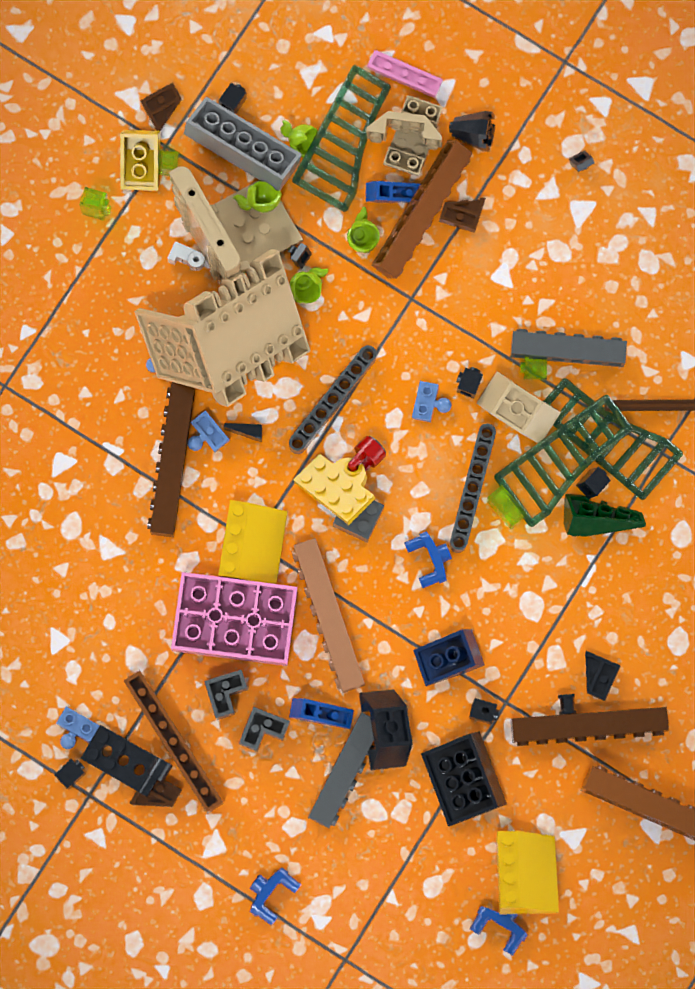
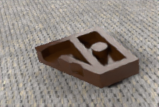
M171 83L140 100V103L156 131H161L182 98L174 84Z
M481 197L479 200L471 201L466 199L459 202H445L439 222L475 233L486 198Z
M157 780L148 797L136 791L129 804L173 807L182 789L166 780L163 783Z

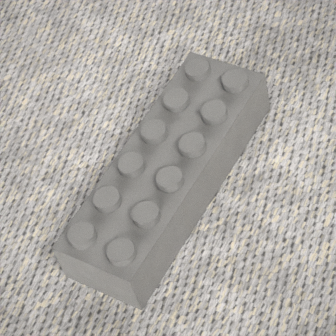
M208 97L204 98L186 121L184 135L258 180L271 184L276 190L280 191L299 165L301 153Z

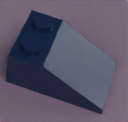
M472 629L459 630L413 650L426 686L485 666Z

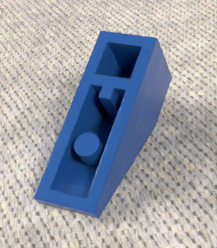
M386 181L366 183V202L410 203L421 184Z
M292 698L289 718L351 729L354 710L304 698Z

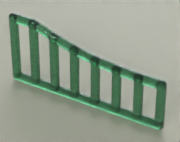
M353 65L294 174L292 182L343 212L348 211L357 193L360 167L367 143L366 128L375 121L391 86L359 66ZM356 74L382 89L378 98L352 84ZM348 90L374 105L370 114L343 99ZM339 106L366 121L363 131L335 115ZM333 122L359 137L358 147L355 148L326 131L330 123ZM322 138L354 155V166L352 167L319 148L318 145ZM314 153L351 174V185H347L309 163ZM305 170L348 193L344 202L342 203L302 180L301 177Z
M562 379L543 402L550 405L565 387L574 395L560 410L561 414L553 426L638 498L645 500L683 456V451L667 438L633 425L610 411H605L603 406L582 392L568 379ZM582 400L589 407L573 426L568 429L561 421L577 402ZM596 411L605 418L583 441L575 434ZM611 421L621 426L619 431L599 454L590 447ZM628 431L638 434L639 437L614 466L604 459ZM646 439L658 442L628 478L619 472ZM666 447L674 455L642 491L634 482Z
M604 395L496 473L494 479L530 527H534L550 515L562 496L581 473L599 456L631 433L633 427L610 396ZM604 404L608 406L623 427L615 435L596 411ZM589 415L608 439L600 447L581 423ZM574 426L593 451L586 459L583 458L566 435V432ZM557 438H560L579 464L572 473H570L550 445ZM542 449L546 451L566 479L559 489L534 456ZM527 460L554 495L548 505H546L519 468ZM512 471L541 509V512L533 518L504 480V477Z

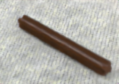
M695 399L605 400L604 409L605 411H695Z

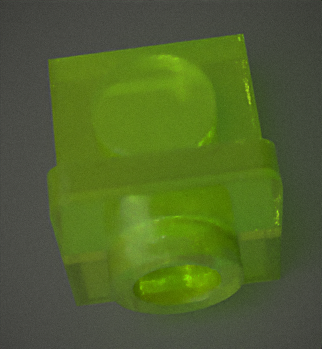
M525 357L524 362H520V373L523 374V379L546 380L547 360Z

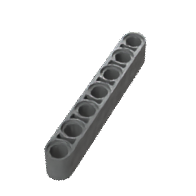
M367 345L361 348L289 440V448L292 453L301 454L307 449L376 361L377 352L374 347ZM370 352L373 354V358L367 360L363 357V354ZM359 367L362 371L359 374H353L351 369ZM346 381L350 386L347 389H342L339 384ZM335 396L338 398V402L331 404L328 402V398ZM324 411L327 415L325 418L320 419L316 416V413ZM311 425L315 430L313 433H306L304 428ZM295 440H300L303 445L301 448H295L292 443Z
M488 423L483 424L478 431L449 546L455 553L463 552L467 546L494 443L496 429ZM490 430L492 436L486 438L482 435V431ZM485 448L487 454L481 456L477 453V449ZM474 466H480L483 472L481 474H475L472 468ZM475 484L478 490L470 492L467 486ZM469 502L473 505V509L467 511L463 508V504ZM461 520L466 521L468 528L461 529L458 526V522ZM461 539L464 545L460 548L455 547L453 541Z

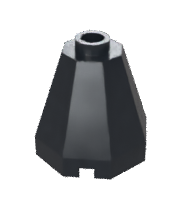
M481 111L455 117L453 122H450L449 133H452V137L481 151L489 152L490 148L488 146H492L495 132V124H491V119L495 120V115L492 111Z

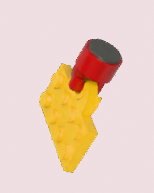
M365 436L354 447L356 452L354 458H343L335 463H331L319 454L293 479L297 486L348 525L375 500L374 495L363 487L367 481L366 471L370 467L375 468L386 457V451L371 436Z

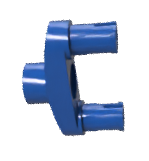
M427 531L419 534L420 536L404 542L408 553L422 547L427 548L435 566L434 572L419 578L422 588L447 581L443 562L451 560L452 557L446 543L436 547Z
M283 867L276 871L268 880L260 874L250 887L257 896L249 912L255 917L259 916L270 925L275 922L278 916L265 907L264 902L277 884L281 883L293 893H296L301 886V883L291 877Z
M480 906L477 911L478 915L470 930L480 935L488 920L496 922L511 932L510 934L512 935L503 950L513 956L521 942H524L528 936L514 922L518 914H499L494 910Z

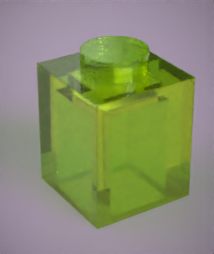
M160 150L159 175L169 176L170 171L179 167V152Z

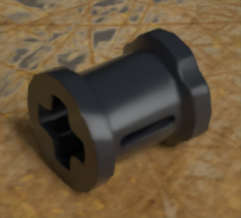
M575 694L557 695L558 699H560L561 708L559 715L576 714L573 701Z

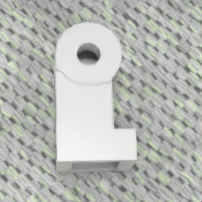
M176 241L167 258L168 262L175 265L176 261L189 265L190 269L194 271L201 270L205 263L202 253Z

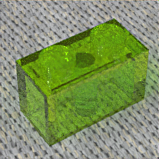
M87 187L84 188L79 203L82 215L104 221L105 216H109L111 211L107 193Z
M503 485L487 497L486 501L510 529H513L526 518L527 513Z

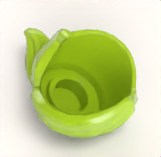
M282 121L283 125L280 128L282 135L289 139L292 149L302 154L301 157L309 158L320 149L318 131L315 127L303 124L292 129L288 121Z
M258 181L249 186L247 198L243 195H235L233 199L237 201L242 210L248 211L253 208L258 212L266 213L278 206L282 195L281 191L276 190L271 184Z
M362 207L360 213L356 216L354 224L348 230L347 241L355 251L370 253L378 244L380 233L377 226L367 219L366 207Z
M315 267L310 269L309 272H299L292 277L289 285L295 302L308 304L319 299L322 289L320 278L329 272L328 268L321 269Z

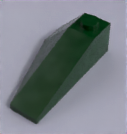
M565 494L563 524L567 535L587 537L646 526L642 512L621 506L613 508L604 501H601V503L589 501L590 499L584 495Z

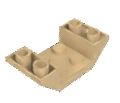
M407 95L401 113L426 115L437 129L443 107ZM402 128L401 131L396 130L383 165L419 176L429 149L426 148L427 146H423V131L421 130V133L410 132V129Z
M387 111L366 128L367 139H371L370 141L374 143L386 141L388 127L397 131L405 128L410 129V132L421 133L422 130L423 146H427V149L437 150L438 147L442 148V136L426 115Z
M498 371L477 402L479 406L491 415L539 444L543 442L561 414L560 411L516 385Z

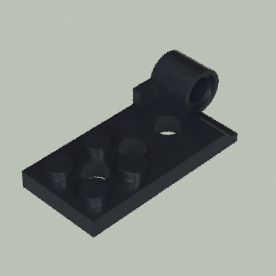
M102 725L99 726L80 758L146 797L150 794L157 780L162 783L164 782L173 765L142 749ZM107 746H110L112 748V754L108 757H105L103 755V749ZM122 756H128L129 758L125 766H120L119 759ZM139 765H144L145 772L142 775H136L135 769Z

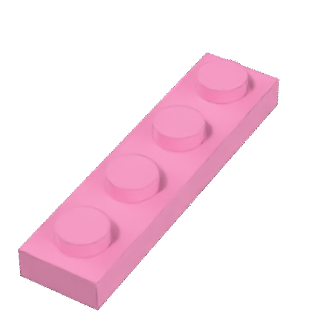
M374 50L367 65V69L433 98L436 97L443 82L441 78Z

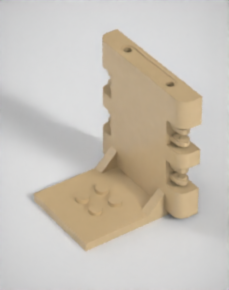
M178 167L169 172L170 180L173 184L172 191L175 195L174 203L182 216L183 227L187 233H191L209 265L213 279L215 281L218 280L220 286L224 278H229L236 273H246L247 269L250 268V262L268 250H279L281 254L288 250L291 245L296 246L303 242V238L281 201L274 210L266 213L258 212L253 208L248 211L242 210L237 201L233 199V196L243 195L247 198L249 188L247 186L225 199L210 205L193 174L187 167Z
M270 249L251 261L250 268L246 271L247 276L242 272L241 274L236 273L229 278H224L221 281V286L218 288L219 295L215 291H204L185 303L183 306L185 315L176 317L143 308L134 311L157 378L211 392L217 403L228 407L246 395L244 386L248 383L247 377L251 381L256 379L265 382L275 375L272 368L275 366V360L277 362L283 360L288 363H294L310 352L279 250Z

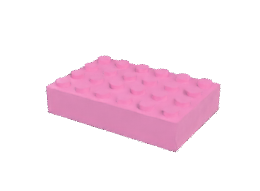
M182 572L171 650L174 652L287 666L297 587Z

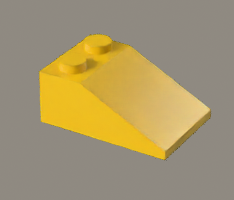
M123 130L120 133L121 190L158 191L161 131Z

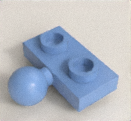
M420 381L412 419L431 422L434 407L441 413L450 411L452 404L449 399L441 398L436 400L439 384Z
M206 410L191 421L192 426L200 434L199 436L189 438L188 447L191 450H200L203 442L206 441L211 449L216 452L230 441Z
M67 706L56 722L58 726L69 731L68 734L63 735L60 739V744L64 749H71L75 746L76 736L90 743L100 726Z

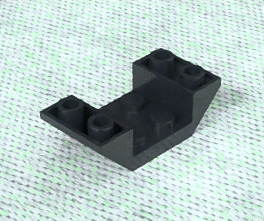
M394 689L359 693L361 711L370 712L375 749L368 751L370 770L405 767L413 745L407 705Z

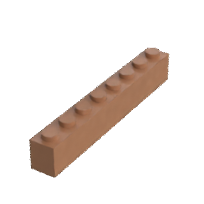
M316 538L294 545V551H291L294 562H299L300 569H297L301 580H305L307 587H304V592L307 598H311L313 605H310L313 617L317 616L319 622L316 624L318 633L324 636L325 641L322 642L325 653L329 652L331 660H328L331 671L336 672L337 678L334 679L338 690L341 689L342 693L363 687L365 683Z

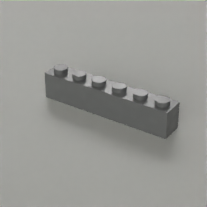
M517 329V331L512 333L510 357L624 367L627 341H622V338L613 337L609 340L603 339L604 337L602 336L586 338L582 334L566 336L562 332H556L553 335L547 334L546 331L530 333L526 329Z
M361 712L308 817L328 829L331 825L335 827L340 817L336 814L339 808L344 809L348 798L345 797L349 790L353 791L357 783L354 779L357 773H362L366 765L363 761L366 755L368 756V751L375 748L372 745L374 738L370 716Z

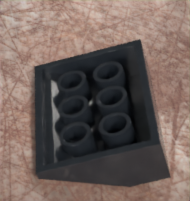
M480 731L467 734L421 753L448 827L507 805Z

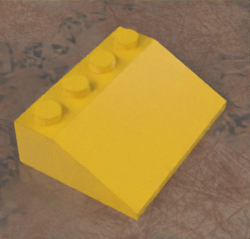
M230 500L218 576L277 584L288 511Z
M497 831L499 914L559 913L555 836L522 831Z

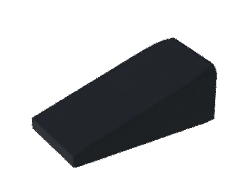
M224 424V430L262 442L261 424Z

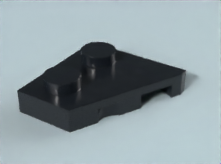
M586 651L587 694L606 701L621 666Z

